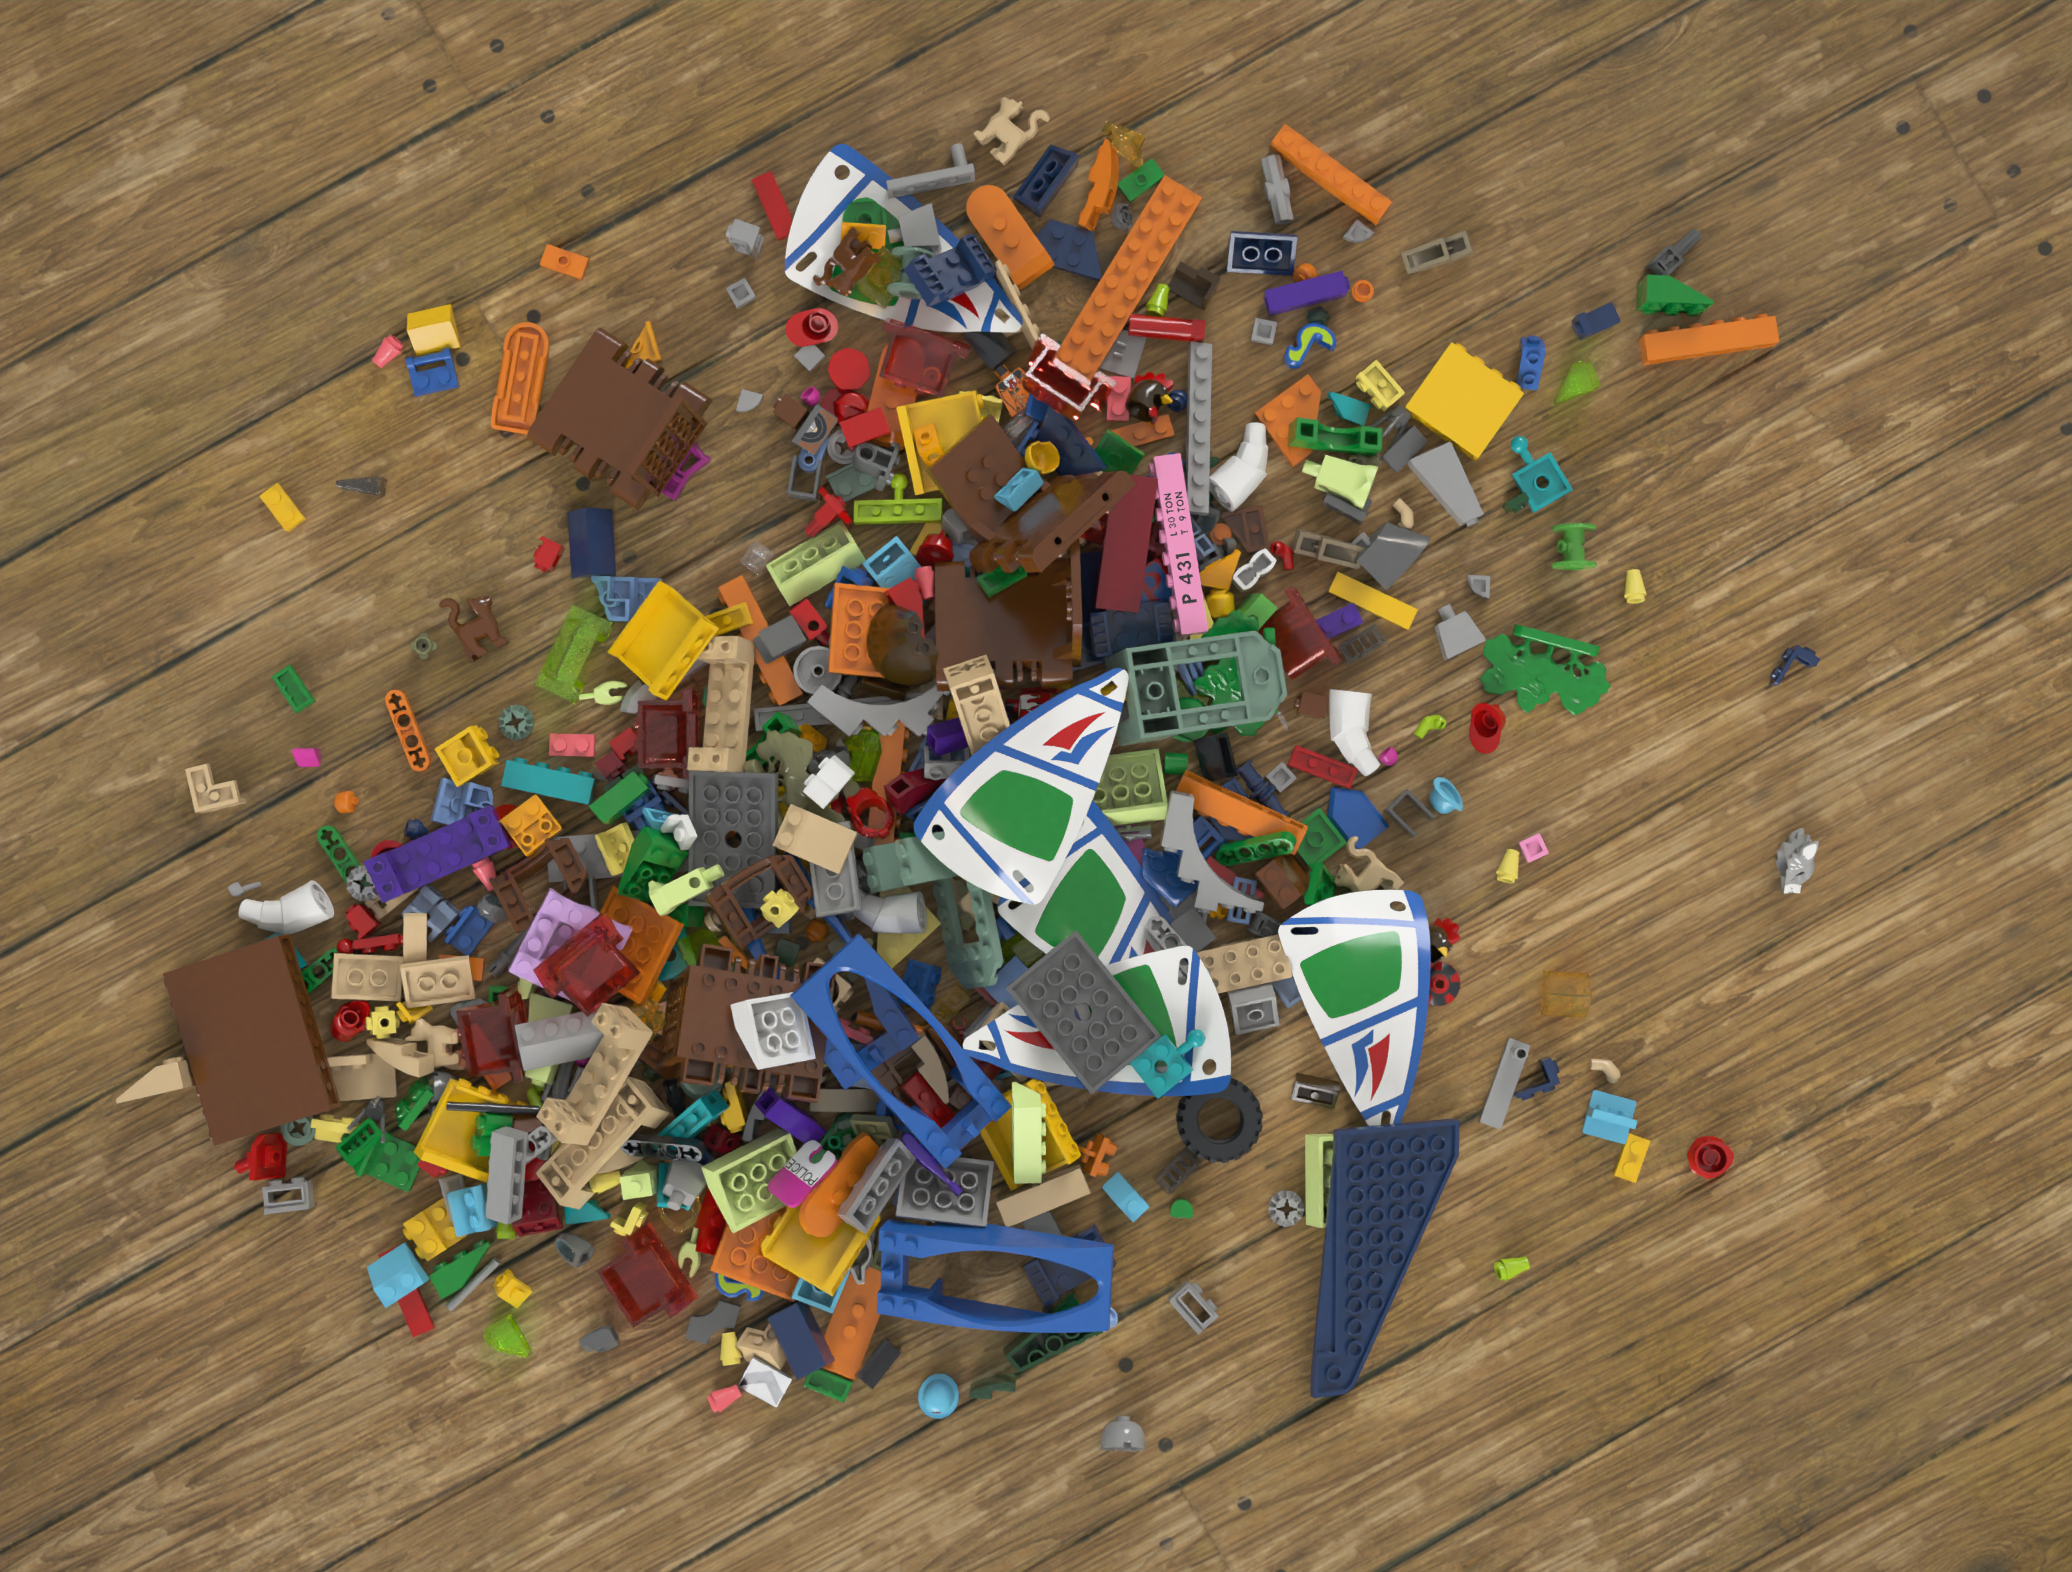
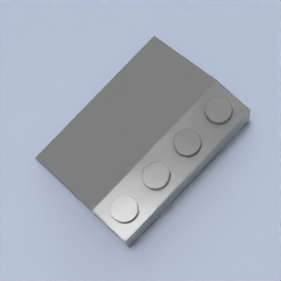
M958 1157L946 1169L941 1166L953 1183L956 1182L963 1189L958 1196L949 1189L950 1187L944 1181L925 1169L917 1160L914 1161L900 1182L896 1217L986 1228L994 1161Z

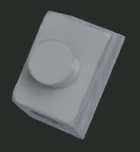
M932 203L900 215L898 217L900 228L888 230L890 243L903 241L904 246L918 247L929 251L942 250Z
M1450 604L1438 609L1443 622L1437 624L1434 628L1444 661L1486 641L1466 611L1455 615Z
M671 1160L662 1190L664 1195L670 1197L667 1203L669 1208L679 1210L682 1204L691 1206L707 1185L701 1168L703 1165L697 1162Z

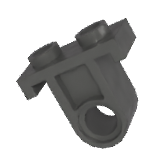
M892 442L889 450H885L871 443H861L856 448L852 457V465L856 470L877 478L878 480L874 488L883 491L886 484L890 486L895 474L891 470L893 466L897 467L900 461L901 454L898 451L901 445ZM860 455H865L869 459H863Z

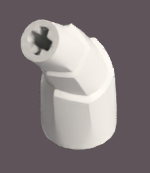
M1246 424L1244 440L1240 444L1237 455L1232 456L1209 476L1210 492L1228 511L1233 512L1267 475L1265 470L1268 446L1266 445V426L1264 424Z
M1330 689L1331 740L1335 741L1349 763H1353L1364 776H1367L1380 766L1379 761L1371 751V745L1366 734L1369 730L1372 694Z
M313 880L282 896L280 900L259 902L245 899L239 908V917L241 919L256 924L260 929L283 933V935L296 933L334 916L333 905L328 895Z
M859 889L862 911H858L855 917L870 926L872 931L904 934L926 932V906L920 891L889 895L882 898L873 894H867Z

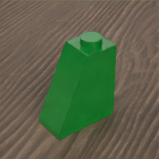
M633 771L593 802L589 808L604 824L612 825L651 790L648 785L650 781L642 772L638 774Z

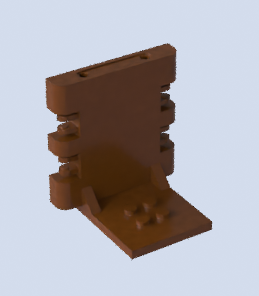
M598 328L530 427L527 438L553 456H556L558 451L563 456L569 451L573 443L577 444V447L571 454L570 461L575 463V470L590 480L594 476L597 479H601L611 466L614 469L606 481L608 486H612L611 493L639 511L651 493L656 497L660 496L707 426L702 416L712 403V399L686 382L679 386V383L674 381L666 392L662 393L661 390L668 379V376L663 374L665 369L649 358L644 361L641 358H637L628 370L625 369L632 355V352L627 350L629 346L603 328Z
M992 414L983 418L925 470L978 544L969 554L970 563L977 573H992L999 565L1005 573H1013L1020 565H1022L1026 572H1042L1056 558L1065 555L1068 552L1067 548L1100 517L1110 513L1115 508L1114 504L1136 485L1135 482L1125 471L1104 472L1099 476L1094 473L1080 474L1077 477L1073 475L1053 476L1047 481L1042 479L1043 485L1014 512L997 501L994 496L1023 467L1027 468V465Z
M1079 538L1070 545V568L1069 558H1057L1042 572H1039V576H1034V572H1028L1029 576L988 598L976 578L977 571L973 566H970V578H966L965 561L935 562L936 648L939 652L936 664L937 692L950 691L944 668L983 655H987L992 669H996V682L999 690H1013V669H1017L1018 681H1023L1024 671L1022 668H1031L1030 675L1032 681H1037V668H1042V689L1073 688L1072 667H1081L1082 649Z
M702 944L698 951L696 966H688L670 980L657 1068L666 1070L672 1065L681 1062L680 1082L709 1087L714 1085L716 1066H718L716 1081L720 1084L725 1079L726 1067L732 1068L730 1082L733 1086H736L738 1083L741 1069L739 1091L754 1094L760 1092L761 1078L762 1090L767 1091L770 1086L771 1074L777 1075L776 1092H782L786 1077L784 1097L786 1099L817 1103L819 1101L826 1050V1036L807 1016L816 1059L758 1070L735 1028L731 1004L794 992L824 964L805 962L801 970L799 983L800 968L794 966L791 971V981H784L786 965L780 963L777 973L779 956L761 954L758 957L756 969L755 959L749 958L746 974L740 973L742 963L740 956H735L732 972L730 971L733 956L732 948ZM836 973L833 974L829 982L831 1001L833 999Z

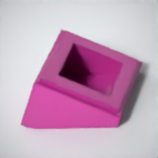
M293 748L292 754L298 766L318 767L321 765V750L316 748Z

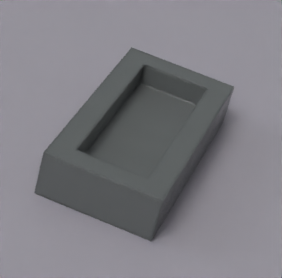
M1411 425L1381 457L1394 472H1398L1428 440L1414 425Z

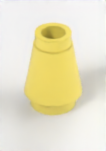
M1628 570L1624 597L1627 598V603L1644 602L1647 594L1640 570Z
M1513 849L1506 850L1496 871L1499 881L1514 883L1515 879H1518L1520 852Z
M620 1171L595 1174L589 1180L592 1191L600 1194L620 1184Z
M735 1332L722 1334L720 1360H722L723 1366L741 1364L740 1358H742V1354L736 1347L738 1341Z

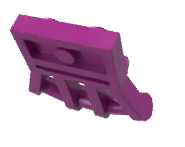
M697 442L692 446L662 491V494L674 501H677L685 485L689 482L690 477L708 465L712 460L702 452ZM693 453L698 462L687 471H681L688 457Z

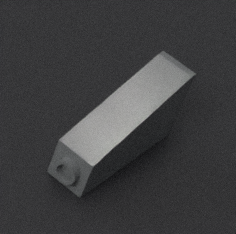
M1451 441L1408 461L1409 468L1459 526L1466 524L1469 527L1480 522L1479 518L1484 513Z

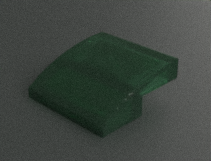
M996 1375L978 1380L970 1385L969 1398L992 1399V1390L1015 1392L1016 1375Z

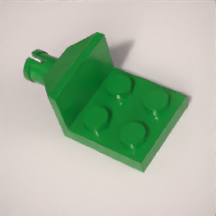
M385 1131V1143H381V1139H379L360 1162L354 1166L356 1176L370 1175L401 1190L410 1192L421 1169L417 1166L421 1159L414 1153L417 1145ZM344 1133L340 1140L343 1141L349 1134ZM366 1136L362 1137L363 1141L365 1142L367 1140ZM357 1141L355 1145L359 1147L360 1143Z

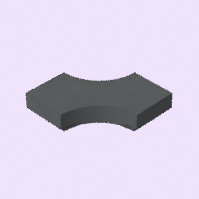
M719 1300L716 1308L710 1313L692 1315L685 1338L707 1344L711 1335L717 1330L735 1328L741 1305Z

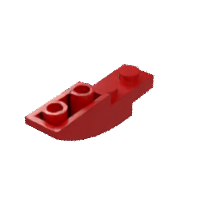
M709 1188L702 1202L695 1228L700 1229L695 1251L715 1255L724 1232L726 1220Z

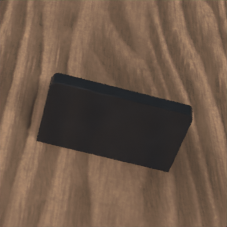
M884 1338L855 1374L870 1389L876 1386L901 1354L888 1343L890 1340Z

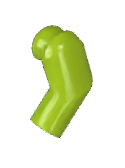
M1440 715L1426 716L1413 734L1423 739L1429 730L1445 728L1446 720Z
M546 1083L544 1087L531 1084L527 1091V1097L531 1106H539V1111L543 1106L540 1095L542 1091H545Z

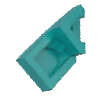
M1328 392L1327 396L1334 405L1336 417L1340 416L1341 419L1358 426L1365 425L1370 404L1338 393Z
M594 1199L588 1200L580 1209L564 1206L566 1225L611 1218V1214L608 1211H603Z

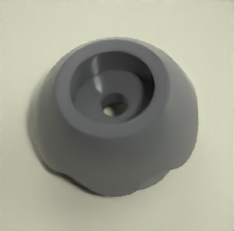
M1122 202L1113 207L1111 221L1114 227L1126 231L1133 226L1131 222L1133 214L1128 210V204H1122Z

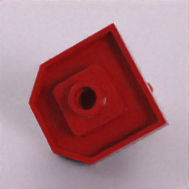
M823 486L817 490L827 502L814 514L815 518L805 527V533L813 538L839 516L849 527H852L854 522L846 514L848 513L845 509L847 506L846 502L839 495L836 498L833 494L830 495Z
M281 1133L259 1134L251 1146V1151L246 1153L247 1157L235 1162L234 1170H237L239 1174L250 1170L249 1180L256 1181L285 1177L287 1142Z

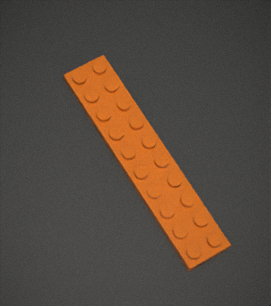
M1164 175L1052 358V364L1065 370L1087 385L1091 383L1127 324L1130 313L1133 314L1203 197Z

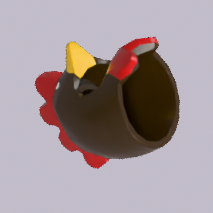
M1147 372L1143 377L1137 375L1135 377V385L1126 399V409L1135 418L1144 422H1151V425H1155L1158 419L1159 408L1173 401L1168 396V391L1174 386L1173 381L1166 380L1164 373H1159L1157 376H1154L1152 372Z
M1437 918L1433 926H1429L1430 970L1441 959L1447 957V954L1453 948V944L1460 939V935L1457 933L1459 925L1453 923L1450 918H1446L1443 921Z

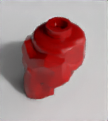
M353 1000L350 1003H344L339 1006L338 1013L330 1024L331 1035L338 1041L350 1042L358 1033L366 1030V1017L370 1016L368 1002L365 1000Z

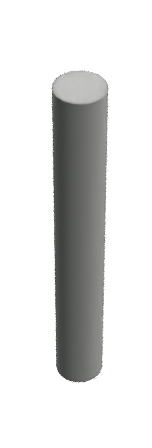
M494 1257L446 1304V1307L453 1311L500 1265L499 1260Z

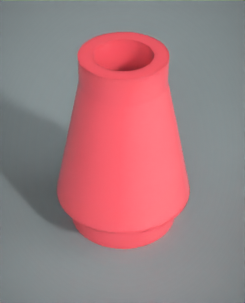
M390 334L387 338L384 337L372 361L383 368L402 352L401 349L404 345Z
M932 566L915 569L914 578L921 588L922 600L935 599V571H933Z
M489 857L473 863L474 869L472 871L485 885L487 890L490 891L493 887L489 879L492 877L496 878L497 875L493 860L490 861Z
M735 1384L712 1391L707 1396V1399L715 1413L723 1411L742 1395Z

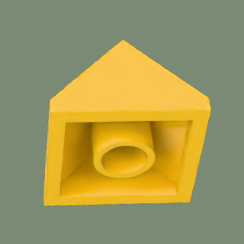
M451 304L407 314V332L417 357L441 352L442 349L448 347L451 350L461 348Z

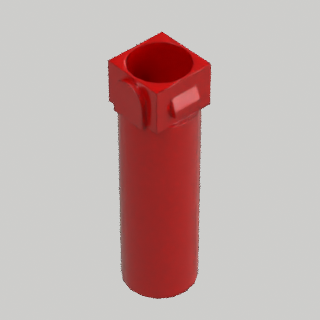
M1130 313L1128 336L1203 343L1206 320H1189Z

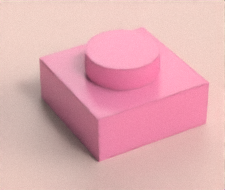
M1540 833L1518 842L1527 863L1549 854Z

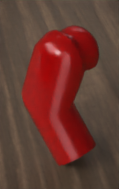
M1281 541L1273 542L1270 550L1282 559L1283 570H1294L1292 549Z

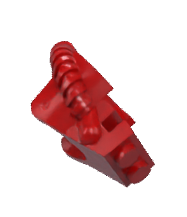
M868 787L862 788L857 794L851 795L846 799V807L851 815V823L860 835L862 834L863 837L866 836V838L870 837L871 839H878L877 837L884 839L890 835L889 830L892 829L894 823V812L892 807L889 806L890 804L878 796L876 791H871ZM869 807H877L886 814L885 828L877 831L876 829L864 827L859 818L861 813Z

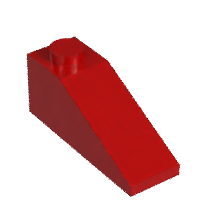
M909 577L884 592L888 602L917 612L924 625L921 588L916 580L913 581ZM924 627L921 630V635L923 638H925Z

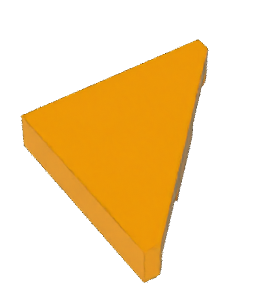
M650 321L646 322L640 336L636 339L630 350L632 355L625 366L627 370L637 358H641L643 361L649 358L655 363L662 361Z
M1235 549L1230 555L1223 559H1218L1205 567V570L1199 573L1201 585L1229 590L1241 552Z

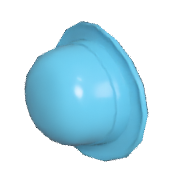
M1443 777L1435 778L1433 780L1434 788L1429 794L1431 806L1442 814L1450 813L1455 809L1462 811L1463 802L1455 786Z
M937 1373L929 1376L919 1389L918 1401L920 1408L926 1415L932 1418L942 1419L949 1416L955 1410L959 1401L958 1386L953 1378L946 1374Z

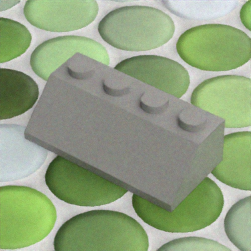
M598 1009L515 1025L523 1070L527 1071L591 1058L604 1036L591 1022Z
M888 1138L880 1146L878 1154L873 1161L866 1167L865 1173L859 1182L854 1185L847 1200L841 1204L837 1215L847 1224L866 1234L916 1160V1157L900 1140Z

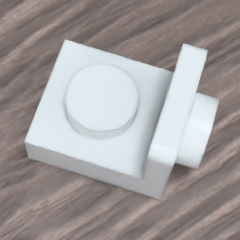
M670 815L660 828L662 833L673 832L680 850H689L697 838L688 815Z

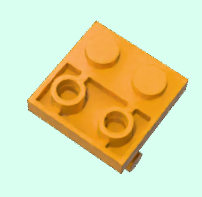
M537 794L500 820L527 857L545 843V839L549 838L551 840L563 831L562 825L554 818Z

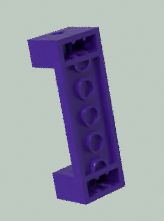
M488 805L463 819L394 850L366 860L364 864L382 903H385L512 846L494 806Z

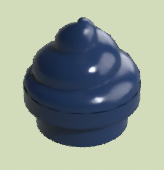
M1183 390L1171 391L1168 396L1173 401L1167 404L1169 409L1174 412L1185 410L1188 400L1187 393Z
M414 818V820L408 819L404 836L409 837V840L414 841L429 833L422 821Z

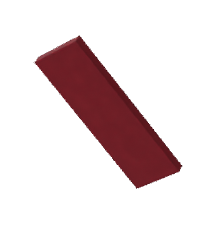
M1130 475L1136 485L1114 504L1115 508L1106 516L1094 607L1139 613L1158 478Z

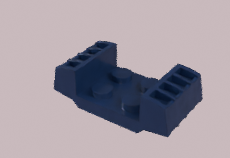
M974 234L962 237L956 247L929 259L925 254H922L911 260L904 269V272L914 284L927 307L943 303L978 287L980 284L994 278L997 268Z
M1169 599L1140 602L1139 613L1101 608L1087 610L1092 652L1096 657L1111 656L1112 652L1122 651L1126 648L1177 641L1176 632L1173 629V610L1170 608Z
M1095 1224L1071 1236L1072 1238L1105 1243ZM1113 1257V1268H1114L1117 1263H1116V1261H1115V1259H1114V1257ZM1034 1258L1021 1266L1040 1302L1045 1307L1059 1300V1296L1092 1278V1276L1080 1270L1040 1258Z

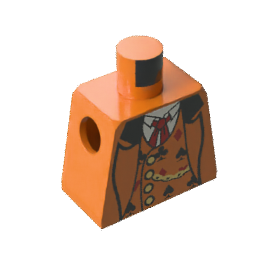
M1002 364L994 371L1000 380L995 386V391L998 397L1003 400V406L1012 421L1026 411V404L1030 393H1035L1042 398L1045 396L1046 391L1020 367L1011 373Z

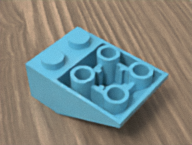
M897 536L862 563L866 571L881 588H892L909 577L914 581L915 569L921 567Z

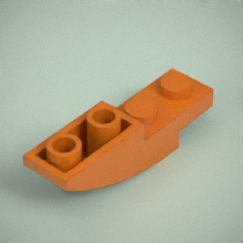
M1105 139L1103 145L1099 147L1095 164L1089 170L1088 180L1094 186L1089 191L1088 201L1079 215L1078 224L1084 229L1093 232L1101 213L1110 214L1118 186L1119 161L1117 148L1108 139Z

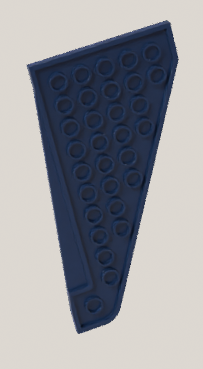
M1451 1118L1333 1129V1157L1310 1377V1395L1313 1398L1342 1395L1350 1391L1356 1384L1459 1156L1460 1120Z

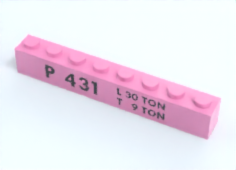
M1181 454L1156 456L1151 460V464H1148L1150 477L1158 478L1155 497L1158 508H1155L1157 522H1161L1162 530H1159V540L1161 544L1164 543L1165 552H1162L1164 566L1168 567L1169 573L1166 574V584L1168 588H1171L1172 596L1169 597L1171 610L1175 611L1176 619H1173L1174 632H1178L1179 637L1205 634L1208 632Z

